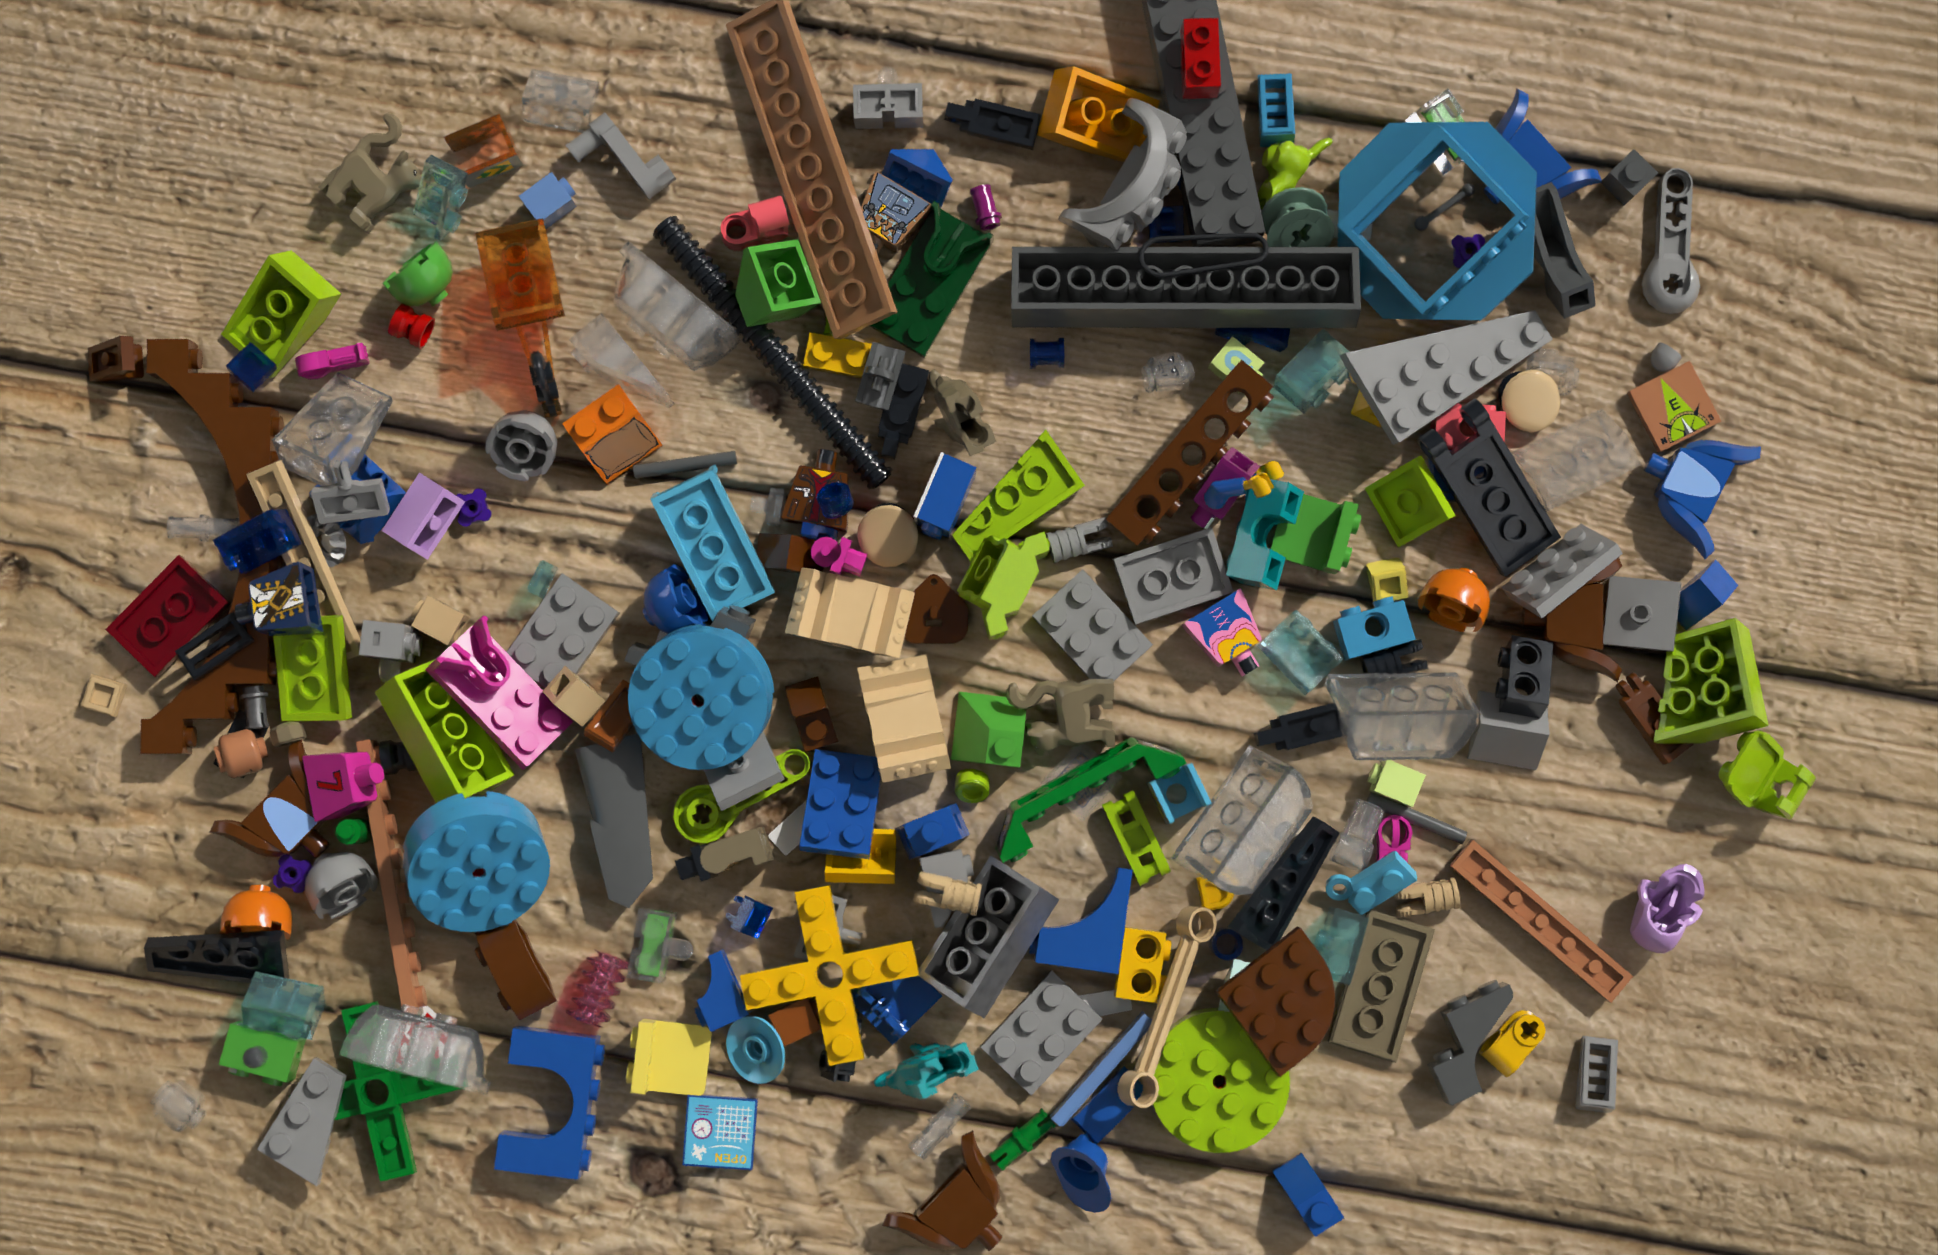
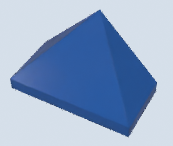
M892 149L882 171V175L932 204L933 201L939 203L940 209L953 181L934 149Z

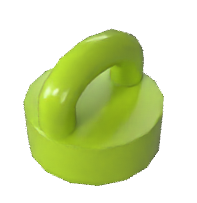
M977 769L959 771L955 780L956 796L967 803H978L985 800L989 795V777L986 773Z

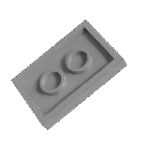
M1580 524L1578 527L1569 530L1564 538L1553 547L1543 551L1528 567L1515 573L1502 589L1508 598L1538 617L1543 618L1623 553L1617 543Z
M1212 527L1113 559L1134 625L1233 593L1229 577L1226 576L1227 571Z
M1083 569L1032 615L1034 620L1089 679L1116 680L1153 645Z
M562 573L507 653L533 680L546 688L564 666H567L576 675L579 673L620 612Z
M1051 970L980 1047L1032 1096L1103 1018Z

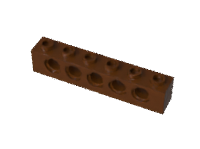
M1241 359L1106 520L1135 545L1138 546L1142 541L1149 544L1161 530L1156 525L1165 514L1171 518L1184 503L1179 499L1184 491L1189 488L1193 492L1204 480L1206 475L1202 473V470L1211 461L1216 465L1228 452L1229 449L1224 446L1232 435L1239 439L1251 425V422L1247 420L1248 416L1255 408L1262 412L1274 398L1270 393L1274 386ZM1234 392L1244 393L1248 399V405L1242 412H1233L1228 407V398ZM1214 418L1220 419L1225 425V432L1218 439L1208 437L1205 432L1206 423ZM1189 445L1198 446L1202 451V459L1197 465H1188L1183 460V451ZM1169 471L1177 474L1180 480L1179 487L1172 492L1164 490L1160 484L1161 476ZM1144 498L1154 500L1157 505V512L1151 518L1143 517L1138 511V504Z

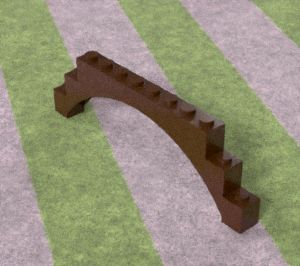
M147 339L146 373L156 379H163L196 411L212 434L225 460L234 486L240 519L241 554L238 580L229 615L231 612H235L237 604L250 601L248 586L251 581L282 568V556L280 553H277L278 545L246 474L280 460L284 464L283 452L279 450V437H283L284 420L282 416H279V412L271 407H238V403L243 401V386L239 382V378L230 373H198V369H201L203 365V355L201 349H198V345L189 339ZM253 622L244 624L255 642L198 681L192 679L168 705L151 719H141L140 754H192V747H195L197 744V729L193 726V720H234V712H238L239 694L237 691H234L235 685H276L277 667L274 636H268L256 631ZM233 624L223 629L218 639L235 629ZM239 635L208 656L203 665L242 639V637Z

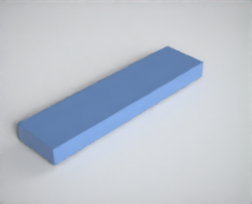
M1143 1011L1050 1114L1051 1119L1057 1125L1063 1127L1148 1031L1152 1019Z

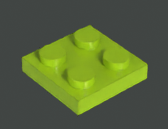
M1421 455L1364 488L1398 548L1456 516Z

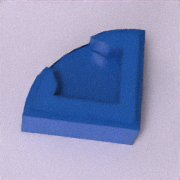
M803 522L801 535L813 540L830 537L837 541L838 530Z

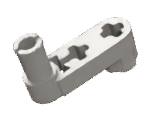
M605 112L588 124L589 129L570 143L565 144L578 163L602 144L604 147L607 145L648 199H651L676 180L670 168L659 155L644 164Z

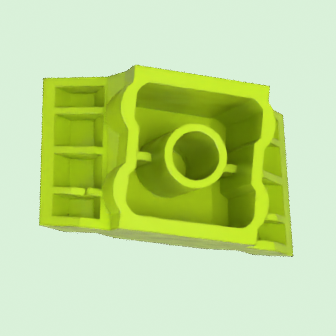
M1045 531L1025 538L1018 545L1005 538L1000 540L993 535L984 538L957 589L959 596L981 609L989 640H996L1007 635L1008 627L1005 618L1018 614L1027 593L1039 573L1036 560L1047 557L1050 551Z

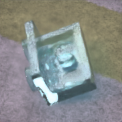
M430 155L424 163L413 214L436 226L434 239L441 241L449 232L453 234L461 222L462 215L458 213L468 194V189L465 188L468 173Z
M1294 610L1257 645L1304 695L1311 692L1332 669L1343 661V657L1337 652L1335 646L1327 641L1313 627L1311 621L1302 616L1297 610Z

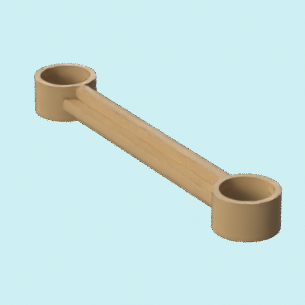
M1187 906L1177 916L1176 929L1181 939L1135 1069L1125 1072L1118 1083L1119 1098L1126 1105L1147 1108L1157 1099L1159 1085L1154 1077V1073L1200 942L1210 940L1216 931L1215 915L1208 908ZM1198 913L1201 919V927L1199 932L1194 935L1192 920L1195 914ZM1141 1078L1143 1081V1092L1140 1098L1135 1100L1133 1087L1135 1082Z

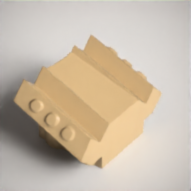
M801 568L785 633L805 638L815 643L868 655L900 658L915 592L815 569Z
M921 655L857 668L867 715L869 716L882 783L950 769L951 765L927 656Z

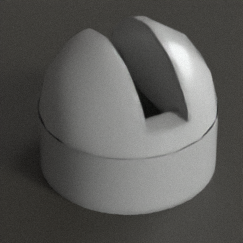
M1659 342L1652 351L1651 364L1656 370L1667 372L1676 367L1682 357L1670 346Z

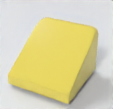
M1391 558L1366 564L1373 602L1393 596L1394 601L1408 598L1406 571L1400 558Z

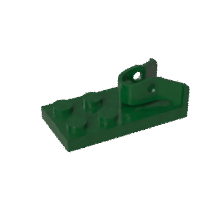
M933 201L930 214L888 283L898 313L872 324L870 327L925 358L990 249L994 235L978 231L940 209L939 203Z

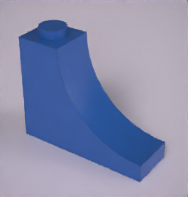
M1117 867L1109 892L1103 901L1085 917L1066 925L1042 926L1029 947V954H1035V963L1119 974L1133 870Z

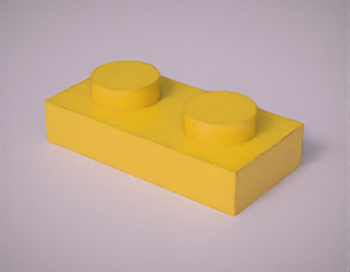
M809 332L803 367L862 378L872 344L844 338L841 340L834 339L833 336Z

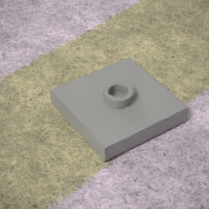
M1618 576L1610 577L1603 645L1674 652L1681 582Z
M762 732L753 746L737 760L722 767L704 770L717 804L722 811L784 780V776L764 732Z

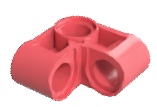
M782 196L748 204V210L726 216L721 224L722 241L725 246L733 251H742L750 246L775 243L789 236L788 226L790 224ZM733 226H741L746 230L745 235L740 239L730 238L727 232Z

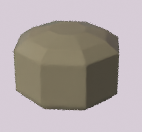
M289 721L281 723L269 732L272 745L275 747L290 745L301 739L303 741L307 737L304 724L300 722Z

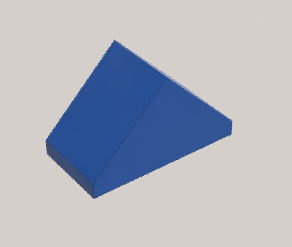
M1716 559L1681 588L1677 621L1685 630H1688L1722 606L1738 587V584Z

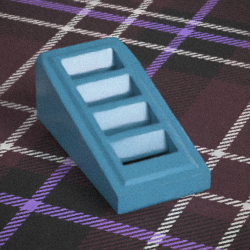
M1292 73L1258 75L1260 147H1269L1272 144H1281L1285 141H1292L1294 143L1295 120ZM1285 88V92L1266 93L1265 89ZM1285 102V105H1266V103ZM1267 116H1286V119H1267Z

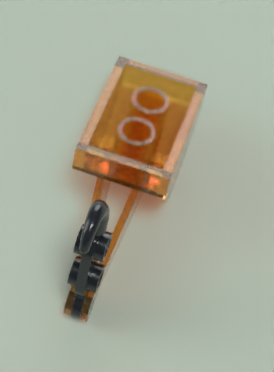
M541 218L475 232L496 331L516 327L529 364L533 386H535L538 402L542 403L545 418L563 415L555 380L547 320L564 317L565 311L544 220ZM536 322L542 323L547 362H545L541 352H532L524 325Z

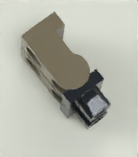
M758 827L710 844L706 843L691 847L692 855L675 860V864L681 881L698 875L701 881L717 877L718 873L728 871L737 862L750 857L753 858L755 866L775 858L765 828Z

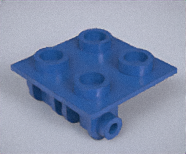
M919 976L851 989L854 1006L892 1045L901 1039L942 997L932 985Z

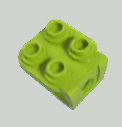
M1761 730L1750 733L1744 732L1737 742V749L1740 752L1734 761H1727L1722 765L1719 771V779L1722 780L1726 790L1740 804L1791 820L1808 790L1815 782L1816 776L1804 765L1800 764L1799 767H1796L1783 758V748L1770 734ZM1787 782L1794 784L1787 797L1781 795L1778 798L1776 790L1773 789L1776 783L1780 785Z

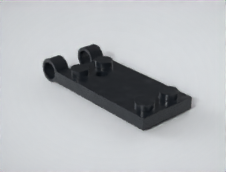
M1473 399L1461 407L1459 411L1466 424L1474 431V435L1451 451L1448 450L1445 441L1434 429H1430L1417 438V442L1424 454L1432 461L1497 570L1506 577L1556 542L1561 536L1491 421L1488 412L1477 399ZM1478 466H1483L1484 475L1481 478L1474 476V471Z

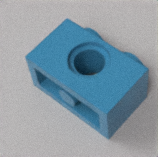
M1393 596L1374 601V608L1361 612L1360 606L1340 611L1341 618L1334 620L1333 624L1344 661L1416 640L1404 600L1394 602ZM1368 618L1378 620L1381 625V632L1376 637L1369 635L1365 630V622Z

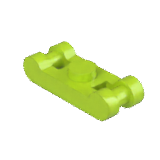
M1132 790L1123 794L1124 798L1112 803V801H1108L1102 804V808L1133 870L1132 872L1139 886L1149 883V878L1157 874H1161V876L1166 875L1171 870L1144 811ZM1131 811L1135 820L1123 825L1119 815ZM1150 852L1154 861L1142 866L1138 857Z

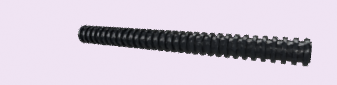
M670 216L663 220L655 228L653 237L655 239L660 238V245L667 247L669 255H674L673 260L675 263H681L680 268L682 271H688L687 277L695 280L694 285L702 288L701 293L709 296L708 301L710 303L716 304V311L723 312L722 318L725 320L729 319L728 325L731 328H736L735 333L738 336H743L742 341L745 344H750L749 349L751 352H757V359L764 360L763 366L765 368L770 367V374L772 376L776 375L778 377L777 382L785 385V392L790 391L792 393L791 399L799 401L798 407L805 408L804 414L813 418L811 422L814 425L818 424L820 426L818 428L820 433L825 432L827 434L825 436L826 440L834 442L832 447L834 449L839 448V455L841 457L845 456L847 458L846 463L854 466L853 471L861 474V481L868 482L867 488L870 490L880 486L890 477L893 469L891 467L886 468L884 465L886 461L877 457L879 453L876 450L872 451L870 449L872 447L870 442L865 443L863 441L865 436L857 434L858 428L856 426L851 427V420L849 418L845 419L843 417L844 412L836 409L837 404L829 401V394L822 393L823 387L821 385L816 386V379L814 377L810 378L808 376L810 372L807 369L803 370L801 368L803 364L800 361L796 362L794 360L796 357L794 353L789 354L787 352L789 347L781 345L782 339L780 337L775 338V331L768 329V324L747 327L735 296L736 288H733L734 283L731 280H726L727 275L724 272H719L720 267L718 264H712L713 258L711 256H705L706 250L698 247L699 242L692 240L690 232H685L686 227L684 224H678V217Z

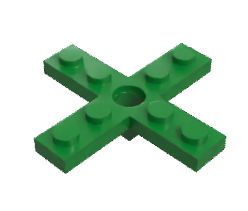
M378 1001L341 1010L356 1079L345 1081L337 1117L334 1121L365 1114L380 1182L414 1174L417 1172L402 1104L469 1087L462 1052L394 1069ZM373 1079L383 1081L388 1087V1099L383 1104L373 1103L367 1095V1086Z

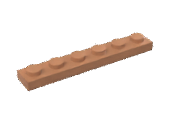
M1470 840L1449 865L1450 868L1607 1002L1612 1003L1634 977L1474 840Z

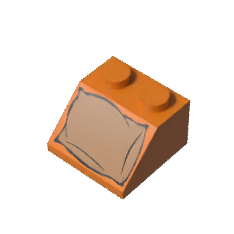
M619 384L562 423L606 484H609L632 468L633 465H636L663 446Z

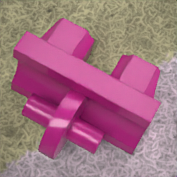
M822 537L816 540L811 548L813 561L821 567H831L830 573L841 575V572L844 571L860 577L867 554L852 549V540L844 537L841 538L840 545L833 538Z

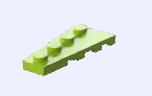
M1047 430L1038 437L1035 443L1022 455L989 495L952 534V537L970 563L984 538L993 535L1000 540L1003 538L1008 540L1085 487Z

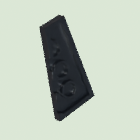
M1313 816L1231 921L1228 928L1265 950L1282 938L1340 832Z

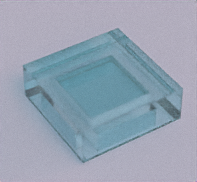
M544 560L540 561L527 588L528 592L544 599L558 568Z

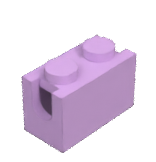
M419 473L382 531L428 560L465 501Z

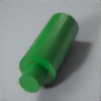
M364 819L343 820L336 827V837L341 843L346 845L367 843L372 838L370 823Z

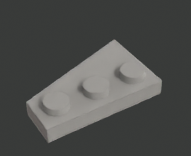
M318 1057L314 1058L257 1150L313 1185H320L323 1174L322 1168L331 1141L329 1139L334 1119L337 1117L347 1075Z

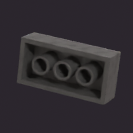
M993 856L989 857L973 884H982L976 916L970 913H961V911L954 912L921 964L918 975L959 1005L982 1018H985L1060 900Z

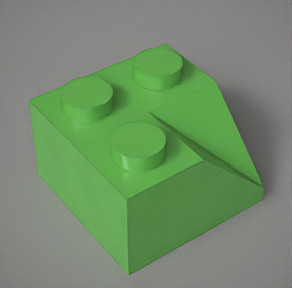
M798 239L750 246L743 250L735 296L747 327L795 319L821 304L816 285Z

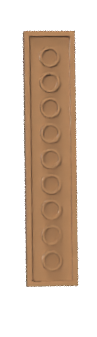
M770 0L725 25L834 339L841 340L898 312L789 0Z

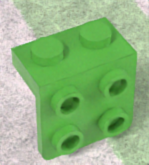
M1303 494L1296 523L1277 524L1270 549L1286 557L1285 561L1335 575L1340 571L1341 567L1346 568L1348 566L1352 553V548L1347 547L1350 534L1356 535L1361 521V515L1357 514L1359 504L1344 501L1340 505Z

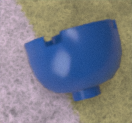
M673 564L650 579L645 587L643 599L644 617L650 625H655L666 634L685 626L703 624L702 626H705L706 624L703 622L709 618V614L696 589L693 591L687 581L690 579L687 571L681 566Z

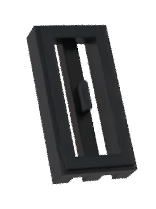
M231 612L177 649L175 653L192 678L198 681L255 642V640L248 633L246 626L239 624L235 612ZM233 624L235 629L189 659L188 653ZM239 635L242 637V639H240L235 644L221 652L219 655H217L216 657L202 665L200 668H195V665L203 661L205 658H207L208 656L222 648L224 645H226Z

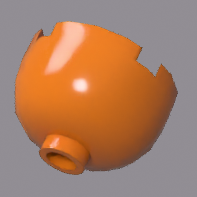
M1468 568L1441 570L1434 574L1423 587L1418 598V606L1421 610L1425 606L1430 611L1428 618L1445 628L1464 632L1466 627H1475L1473 632H1476L1483 627L1489 612V591L1477 574Z
M251 885L249 890L239 892L231 897L224 906L220 934L284 930V936L286 940H289L292 929V912L288 903L279 894L270 892L271 888L269 886Z

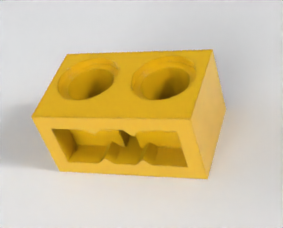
M1125 927L1119 974H1116L1114 996L1116 998L1157 1003L1158 995H1161L1167 975H1161L1163 961H1169L1171 953V941L1166 940L1167 933ZM1143 938H1150L1155 943V951L1149 957H1141L1136 951L1137 943ZM1138 973H1146L1150 977V986L1143 992H1137L1132 988V979Z

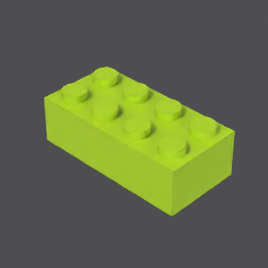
M434 660L393 676L376 690L375 693L435 803L463 793L464 798L480 797L486 794V791L495 790L515 775L499 745L425 670Z

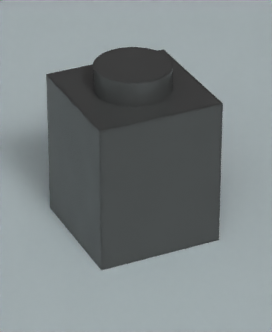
M1633 149L1602 180L1603 183L1601 184L1619 202L1626 205L1658 172Z

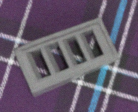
M1582 1037L1575 1109L1611 1113L1615 1110L1618 1040ZM1590 1049L1608 1051V1057L1590 1055ZM1589 1064L1606 1065L1607 1069L1606 1071L1589 1069ZM1589 1078L1605 1080V1086L1588 1084ZM1588 1093L1604 1094V1099L1588 1098Z

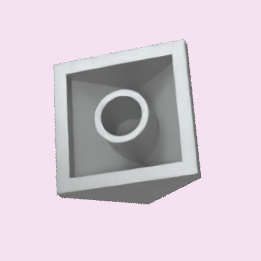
M1478 691L1467 759L1537 770L1549 738L1548 707L1540 719L1499 712L1500 699L1495 698V693Z

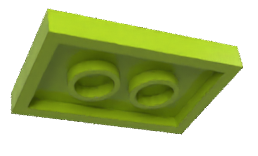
M343 615L321 616L323 632L274 636L282 721H340L352 718Z

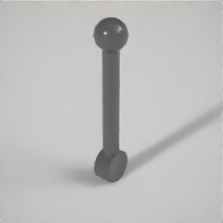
M1470 183L1464 184L1462 191L1426 217H1418L1414 223L1415 228L1419 231L1425 230L1429 222L1465 196H1472L1475 193L1474 185Z

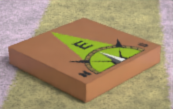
M1690 361L1627 392L1657 453L1721 422Z

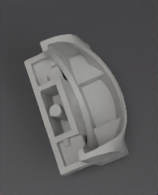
M1134 98L1128 99L1122 113L1134 119L1145 128L1143 134L1147 136L1140 147L1134 145L1102 199L1101 206L1089 209H1064L1058 218L1060 222L1082 232L1088 242L1095 247L1107 245L1118 250L1122 242H1127L1131 237L1133 229L1142 232L1144 227H1147L1159 215L1163 207L1164 196L1169 194L1176 186L1181 175V166L1174 154L1182 150L1187 139V131L1182 121L1148 103Z

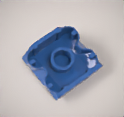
M353 446L339 462L341 464L342 461L348 462L352 480L363 481L382 478L390 507L389 514L385 516L337 522L340 528L349 533L360 544L374 541V536L385 526L406 492L357 446ZM334 468L315 487L337 483Z

